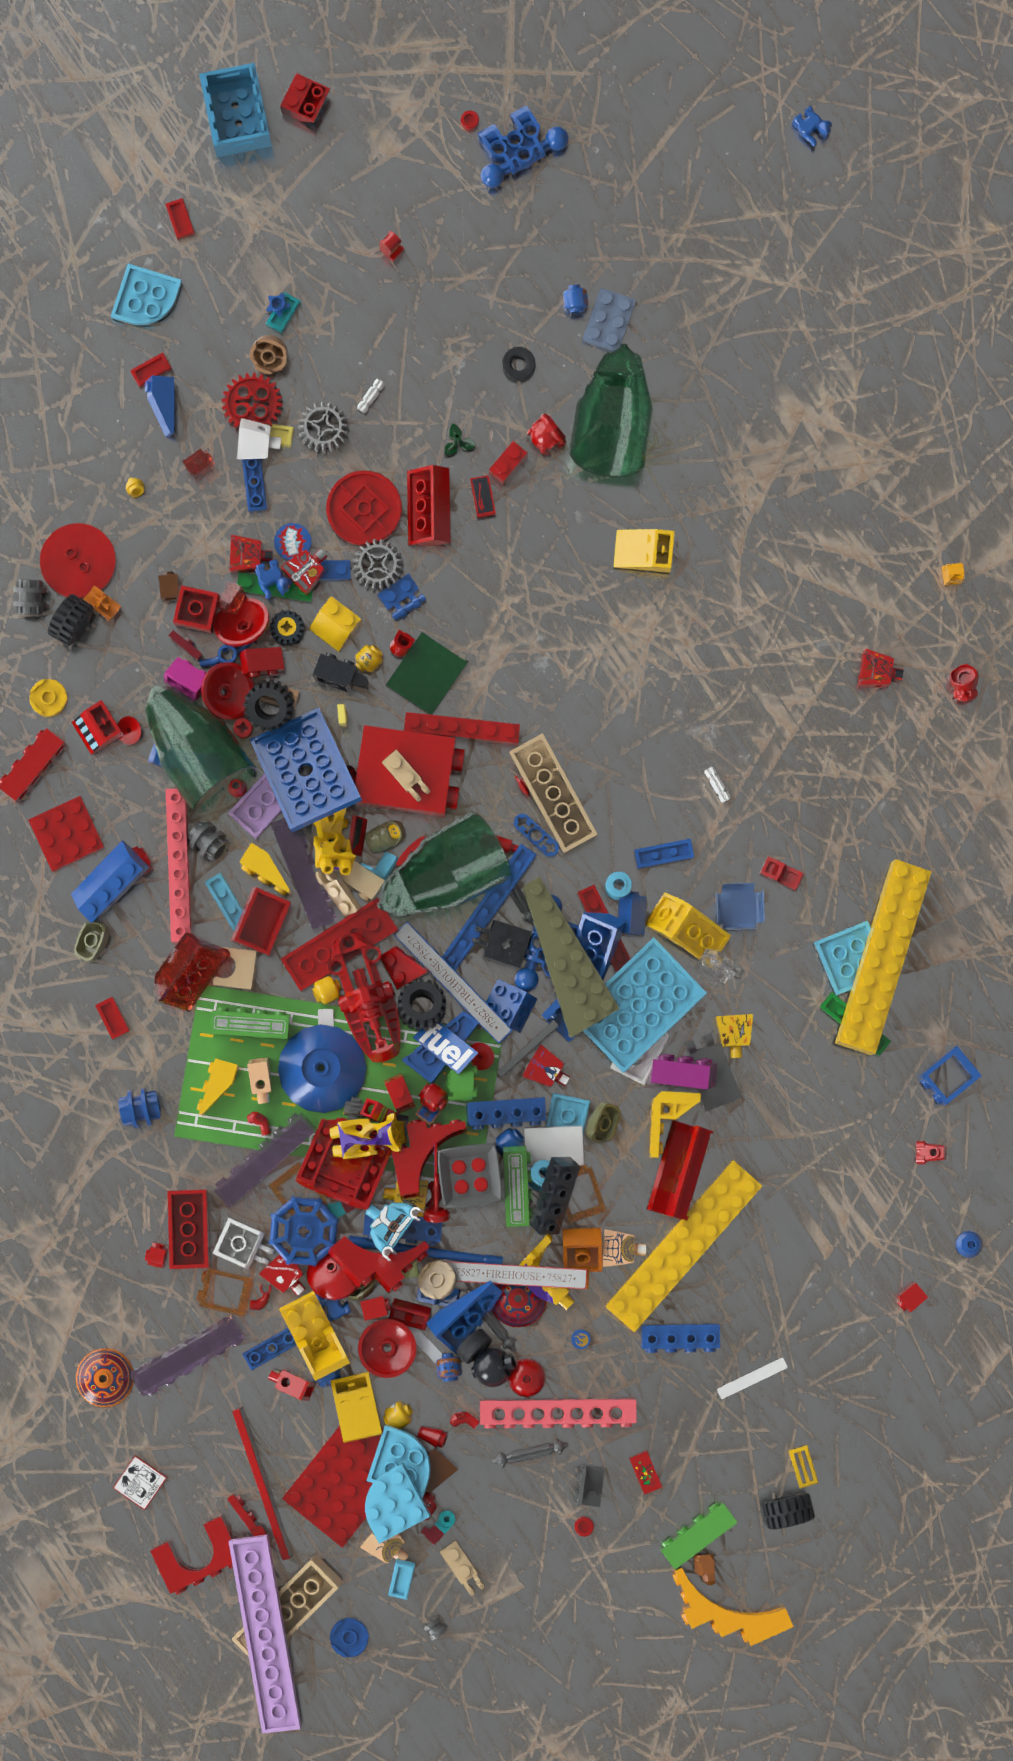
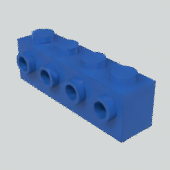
M545 1097L466 1103L467 1126H472L474 1130L484 1129V1125L490 1124L492 1128H502L504 1123H511V1127L522 1126V1122H530V1125H541V1121H546Z
M365 1214L363 1235H367V1239L372 1240L370 1225L374 1220ZM417 1217L421 1220L417 1221L414 1219L401 1237V1239H406L405 1243L417 1244V1240L425 1241L428 1245L436 1246L437 1242H441L443 1222L432 1223L425 1221L423 1217Z
M720 1324L641 1325V1348L646 1349V1353H658L657 1349H665L666 1353L677 1352V1349H685V1352H696V1348H704V1352H716V1348H720Z

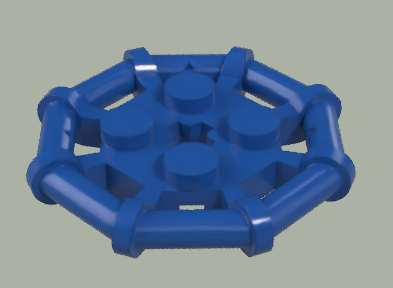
M292 1196L287 1203L270 1216L272 1220L269 1245L275 1248L288 1265L303 1264L313 1265V1267L317 1266V1263L329 1254L330 1247L336 1243L339 1219L332 1214L321 1198L311 1199ZM299 1206H313L311 1212L299 1210ZM294 1208L296 1213L291 1215L289 1219L285 1220L282 1218L290 1209ZM318 1209L326 1217L327 1221L322 1223L315 1215ZM279 1222L285 1224L284 1236L278 1237ZM302 1226H306V1229L309 1230L305 1237L298 1233ZM329 1226L328 1240L323 1239L324 1227ZM286 1240L293 1248L290 1253L281 1245V1242ZM323 1243L326 1245L314 1255L312 1250L318 1244ZM296 1251H306L309 1257L295 1256Z

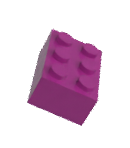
M667 1053L653 1059L651 1083L710 1089L716 1084L718 1063L712 1062V1059L701 1058V1060H693L692 1056L674 1058V1054Z

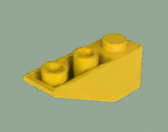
M216 1058L214 1062L211 1061L208 1073H211L209 1081L205 1080L202 1089L205 1092L204 1098L199 1100L197 1106L199 1115H204L234 1084L239 1065Z

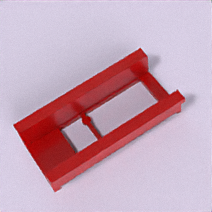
M672 1121L647 1210L688 1221L689 1216H687L690 1202L696 1188L710 1134H713L714 1131L696 1125L691 1126L679 1121Z

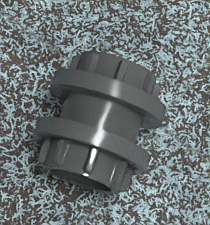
M19 579L17 581V587H13V592H19V601H13V606H16V612L18 614L41 615L43 607H47V602H41L42 593H47V588H44V582L42 580Z
M199 822L192 828L187 837L189 848L194 852L201 850L200 857L205 861L218 860L228 848L226 834L222 831L215 833L216 826L211 822Z

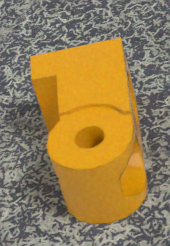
M963 563L942 566L944 586L961 584L963 582Z

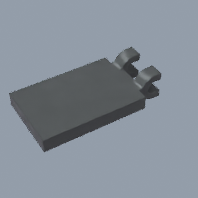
M711 1033L703 1036L707 1046L696 1049L693 1040L685 1043L693 1060L709 1058L712 1059V1062L718 1063L715 1086L710 1089L697 1088L698 1093H701V1101L705 1111L742 1098L721 1044L715 1045Z

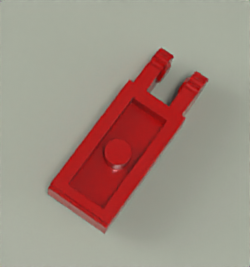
M231 1494L227 1497V1500L253 1536L266 1535L262 1526L255 1525L254 1522L257 1519L252 1512L244 1510L242 1506L245 1503L239 1495L235 1497L234 1494Z

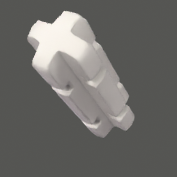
M375 380L373 387H370L363 397V401H360L357 406L360 412H367L369 405H372L379 395V391H382L385 384L383 381Z
M710 767L706 769L705 774L707 778H710V783L716 794H719L720 801L722 803L728 801L731 796L728 791H725L726 788L719 775H716L715 768Z

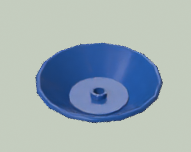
M320 1024L304 1028L288 1040L280 1054L278 1073L281 1086L292 1102L307 1111L326 1113L343 1108L346 1101H351L352 1097L357 1096L364 1084L366 1063L363 1050L352 1035L338 1027ZM321 1064L325 1066V1070L322 1072L318 1071V1066Z

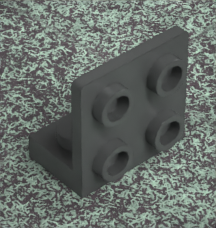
M582 1464L581 1469H577L576 1482H579V1489L575 1488L574 1502H577V1507H582V1505L600 1507L605 1467Z

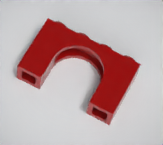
M223 1515L203 1525L213 1545V1558L204 1568L190 1569L185 1567L179 1561L170 1541L150 1551L170 1594L175 1592L178 1595L187 1590L186 1586L192 1583L196 1586L204 1582L203 1578L208 1575L215 1577L222 1573V1568L227 1566L229 1569L233 1568L229 1540L234 1538Z

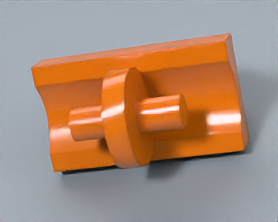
M95 585L83 598L84 601L91 604L93 609L109 622L122 608Z

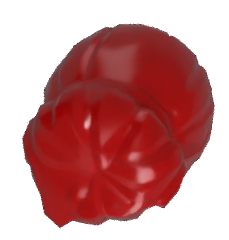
M963 664L950 673L951 685L954 688L953 696L958 701H969L978 696L976 687L979 674L974 667Z

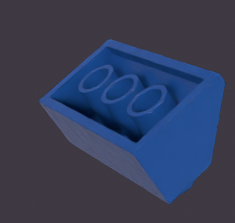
M122 840L71 893L77 909L91 923L99 921L150 867Z

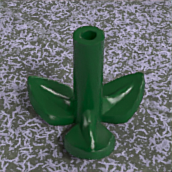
M451 424L448 434L454 442L445 445L444 454L447 456L455 455L458 451V446L463 451L474 449L476 446L475 442L469 438L461 440V429L456 424Z

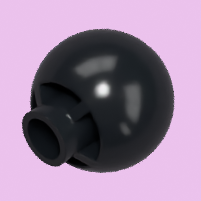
M498 1348L485 1349L476 1356L471 1368L472 1375L487 1387H498L509 1379L512 1370H516L515 1358L512 1354L506 1355L504 1351Z

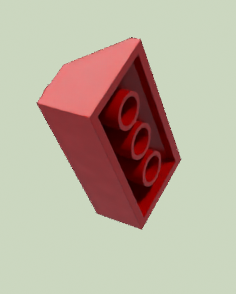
M429 465L407 471L408 546H438L451 543L450 472L448 467Z

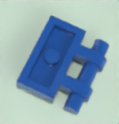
M409 573L399 579L396 584L390 585V588H386L377 594L387 611L393 607L397 610L391 614L394 621L400 617L404 618L407 616L406 613L414 608H419L421 603L426 601L423 594L417 598L415 597L414 593L419 591V588ZM409 598L411 602L402 607L399 604Z

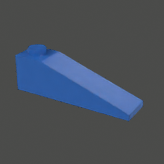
M584 912L578 928L579 941L600 977L604 980L626 921L607 913Z
M489 1281L439 1310L426 1325L436 1338L457 1355L458 1347L476 1330L477 1326L481 1327L484 1322L482 1320L486 1312L491 1311L502 1291L493 1282Z

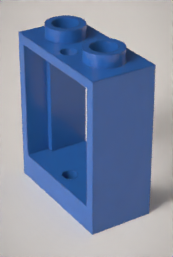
M955 1046L920 1075V1082L925 1089L928 1090L930 1088L934 1093L932 1097L939 1105L942 1103L945 1106L982 1075L959 1047ZM953 1056L969 1075L970 1079L946 1098L929 1075Z

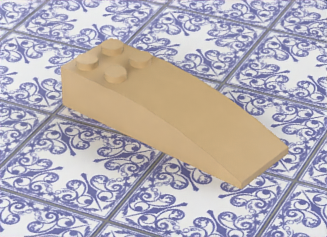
M543 733L509 751L540 812L564 853L598 835Z
M317 1554L278 1591L286 1639L344 1582ZM242 1627L231 1640L249 1657L244 1627Z

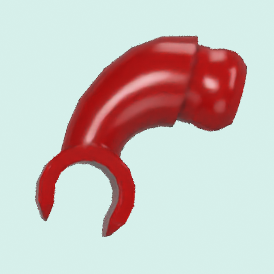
M263 1284L260 1286V1292L263 1295L260 1299L250 1301L251 1310L258 1311L267 1305L272 1291L271 1285H269V1291L266 1293L263 1292Z

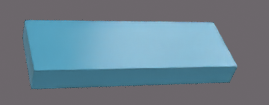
M220 872L205 881V884L234 932L243 909Z

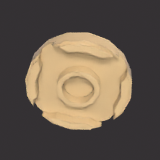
M441 1260L425 1264L418 1275L420 1291L425 1296L434 1300L449 1296L456 1286L454 1269L448 1263Z

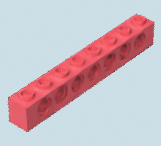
M185 788L166 789L171 942L173 944L192 943L190 862L187 839V790Z
M636 1399L480 1400V1425H484V1428H496V1425H504V1428H515V1424H523V1428H535V1424H543V1428H554V1424H562L563 1428H572L574 1424H582V1427H593V1424H601V1427H613V1424L621 1423V1427H632V1423H637ZM537 1408L544 1411V1416L541 1419H536L533 1416V1411ZM556 1408H560L564 1412L563 1417L560 1419H556L552 1415L553 1410ZM575 1408L583 1410V1416L579 1419L572 1416V1411ZM594 1408H600L603 1411L602 1416L598 1419L593 1418L591 1415ZM620 1408L622 1410L621 1417L613 1418L611 1416L612 1409ZM503 1409L505 1417L500 1420L496 1419L494 1416L495 1410ZM516 1409H522L525 1412V1416L522 1419L514 1417L513 1413Z

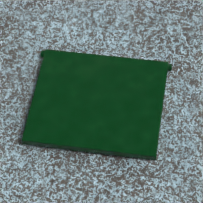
M421 632L386 683V686L427 714L432 715L468 663V660H463Z

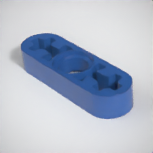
M518 814L514 818L516 830L546 857H554L558 854V843L528 815ZM519 818L521 820L525 818L526 825H528L529 827L531 826V824L534 825V827H532L529 830L528 834L525 833L527 829L524 826H518ZM534 830L542 833V838L539 841H534L531 838V833ZM545 837H547L546 843L548 845L554 844L555 852L550 851L547 853V847L544 844L540 847L538 844H541Z

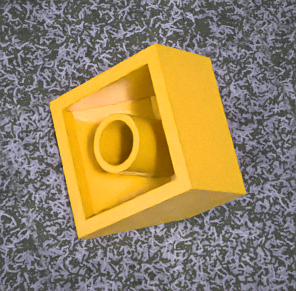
M330 596L319 610L309 630L340 652L362 624V620Z

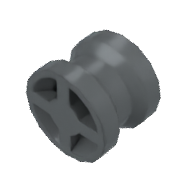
M439 1616L423 1627L424 1631L430 1634L431 1641L447 1631L446 1626L440 1623L441 1619Z

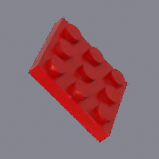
M81 796L28 819L52 872L105 848Z

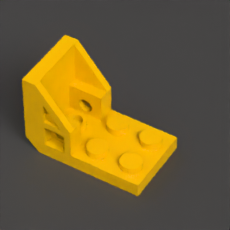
M665 892L645 921V925L674 944L681 946L708 967L713 965L732 936L692 905Z
M661 1091L652 1099L649 1158H659V1154L663 1152V1142H659L660 1135L664 1132V1123H660V1120H676L700 1102L701 1093ZM664 1106L669 1108L668 1113L664 1112Z
M314 1291L279 1308L315 1381L350 1363Z

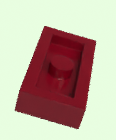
M174 630L168 635L173 642L198 662L204 658L203 654L194 647L195 643L188 637L184 639Z

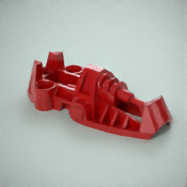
M356 932L347 933L336 939L331 959L327 964V969L332 975H339L345 995L339 997L338 1004L341 1012L345 1015L353 1036L372 1062L377 1063L388 1061L400 1053V1022L394 999V989L389 981L381 982L376 963L380 961L382 956L380 949L373 946L366 938ZM347 937H351L354 940V944L350 948L343 945V940ZM361 949L372 985H368L364 970L361 968L352 971L357 989L354 990L343 955ZM372 949L378 952V957L375 960H370L367 957L368 952ZM335 961L340 962L342 966L338 972L331 970V964ZM384 1016L393 1042L391 1045H387L386 1039L381 1036L379 1017ZM369 1021L371 1030H374L377 1041H375L377 1049L373 1051L363 1024Z

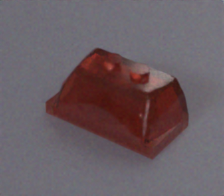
M186 932L155 974L154 989L157 1000L189 1012L231 955L229 950L211 944L200 936Z

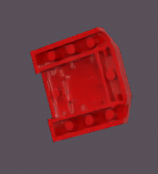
M321 1119L295 1181L305 1188L357 1209L368 1210L392 1149L385 1145H374L375 1149L378 1150L376 1155L351 1159L334 1157L333 1146L341 1145L340 1138H331L330 1128L338 1126L337 1122L347 1121L348 1119ZM362 1125L356 1126L357 1131L363 1129ZM373 1130L369 1134L371 1139L377 1136V1131ZM362 1145L360 1149L361 1151H368L369 1146Z

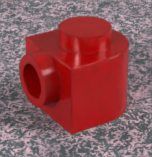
M399 629L390 644V650L398 657L405 656L415 639Z
M153 1242L145 1254L147 1265L164 1268L168 1249L164 1248V1244Z

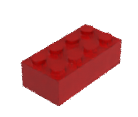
M208 1190L167 1191L169 1269L210 1268Z

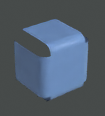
M756 883L723 884L722 894L715 893L717 924H723L724 930L757 929L758 927H756L755 923H763L765 920L764 889L762 892L754 893V885Z

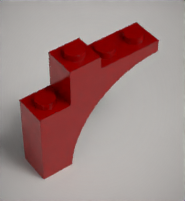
M420 1119L406 1124L410 1147L403 1145L401 1146V1151H392L401 1200L420 1196V1177L425 1163L434 1152V1142H437L438 1148L452 1137L467 1133L465 1121L460 1119L452 1120L449 1122L450 1124L446 1125L436 1123L432 1124L431 1128H427L426 1121L421 1122Z
M344 1236L330 1247L328 1253L358 1288L362 1285L367 1286L375 1278L389 1294L393 1290L397 1292L404 1285L402 1283L405 1279L403 1273H408L414 1267L412 1264L417 1260L421 1262L428 1256L429 1245L424 1241L415 1248L405 1252H400L396 1255L389 1254L388 1258L390 1261H388L381 1253L365 1250Z

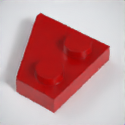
M398 946L391 948L381 956V961L397 990L429 972L428 968L419 965L413 957L406 955Z

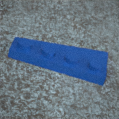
M463 1011L446 1024L445 1027L466 1042L479 1023ZM420 1045L414 1052L402 1059L405 1064L431 1084L435 1082L447 1066L423 1045Z

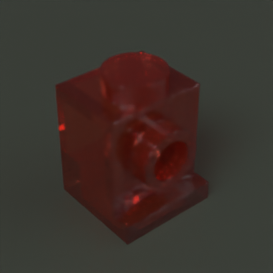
M200 448L187 459H184L182 463L196 480L213 467L211 463L213 458L207 450L203 452ZM199 458L202 459L200 464L195 463Z
M226 581V588L218 598L220 603L218 608L224 613L229 612L236 615L246 601L247 596L242 586Z

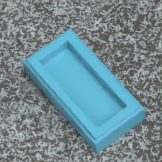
M396 1559L388 1596L407 1600L415 1563Z

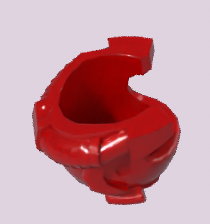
M546 413L542 414L539 417L540 419L527 431V435L530 436L533 445L541 453H546V450H550L557 444H560L562 447L567 443L565 440L566 436L551 416Z

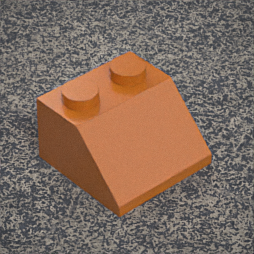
M601 1228L562 1229L563 1268L590 1269L589 1272H602Z

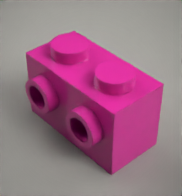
M177 657L165 671L164 682L193 701H196L202 694L201 687L206 672L201 669L198 670L188 660Z

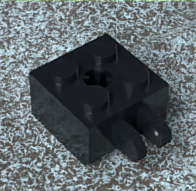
M328 652L325 655L320 654L312 674L315 681L344 692L351 691L353 686L364 689L369 685L367 676L365 677V675L363 676V674L358 673L354 662L347 659L340 661L336 659V655Z
M493 920L490 930L476 926L475 931L488 935L487 941L479 938H472L471 941L472 943L485 946L482 958L516 969L521 968L532 931L497 920ZM508 940L510 943V947L504 949V946H502V942Z

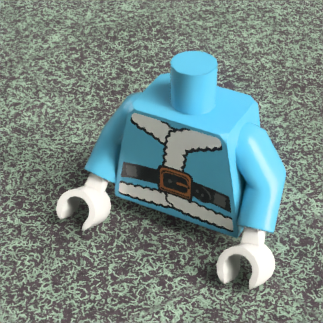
M392 1202L389 1205L385 1204L382 1210L371 1204L365 1214L374 1220L370 1225V1235L374 1245L388 1261H390L388 1255L391 1252L395 1255L397 1254L394 1247L413 1220H421L417 1218V1214L419 1212L424 1213L422 1209L407 1203Z

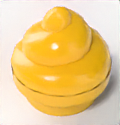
M130 477L126 484L127 493L132 497L142 495L144 492L143 481Z

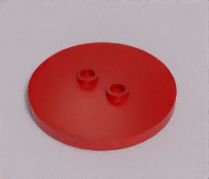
M355 471L345 475L334 484L327 498L326 513L331 528L342 540L356 546H366L368 541L371 546L373 545V539H376L377 544H379L381 539L385 541L395 532L402 516V502L397 488L385 476L373 471Z
M73 523L58 528L46 539L40 553V569L43 578L55 592L64 597L75 594L83 599L94 585L102 591L110 583L116 569V554L109 538L101 530L88 524Z

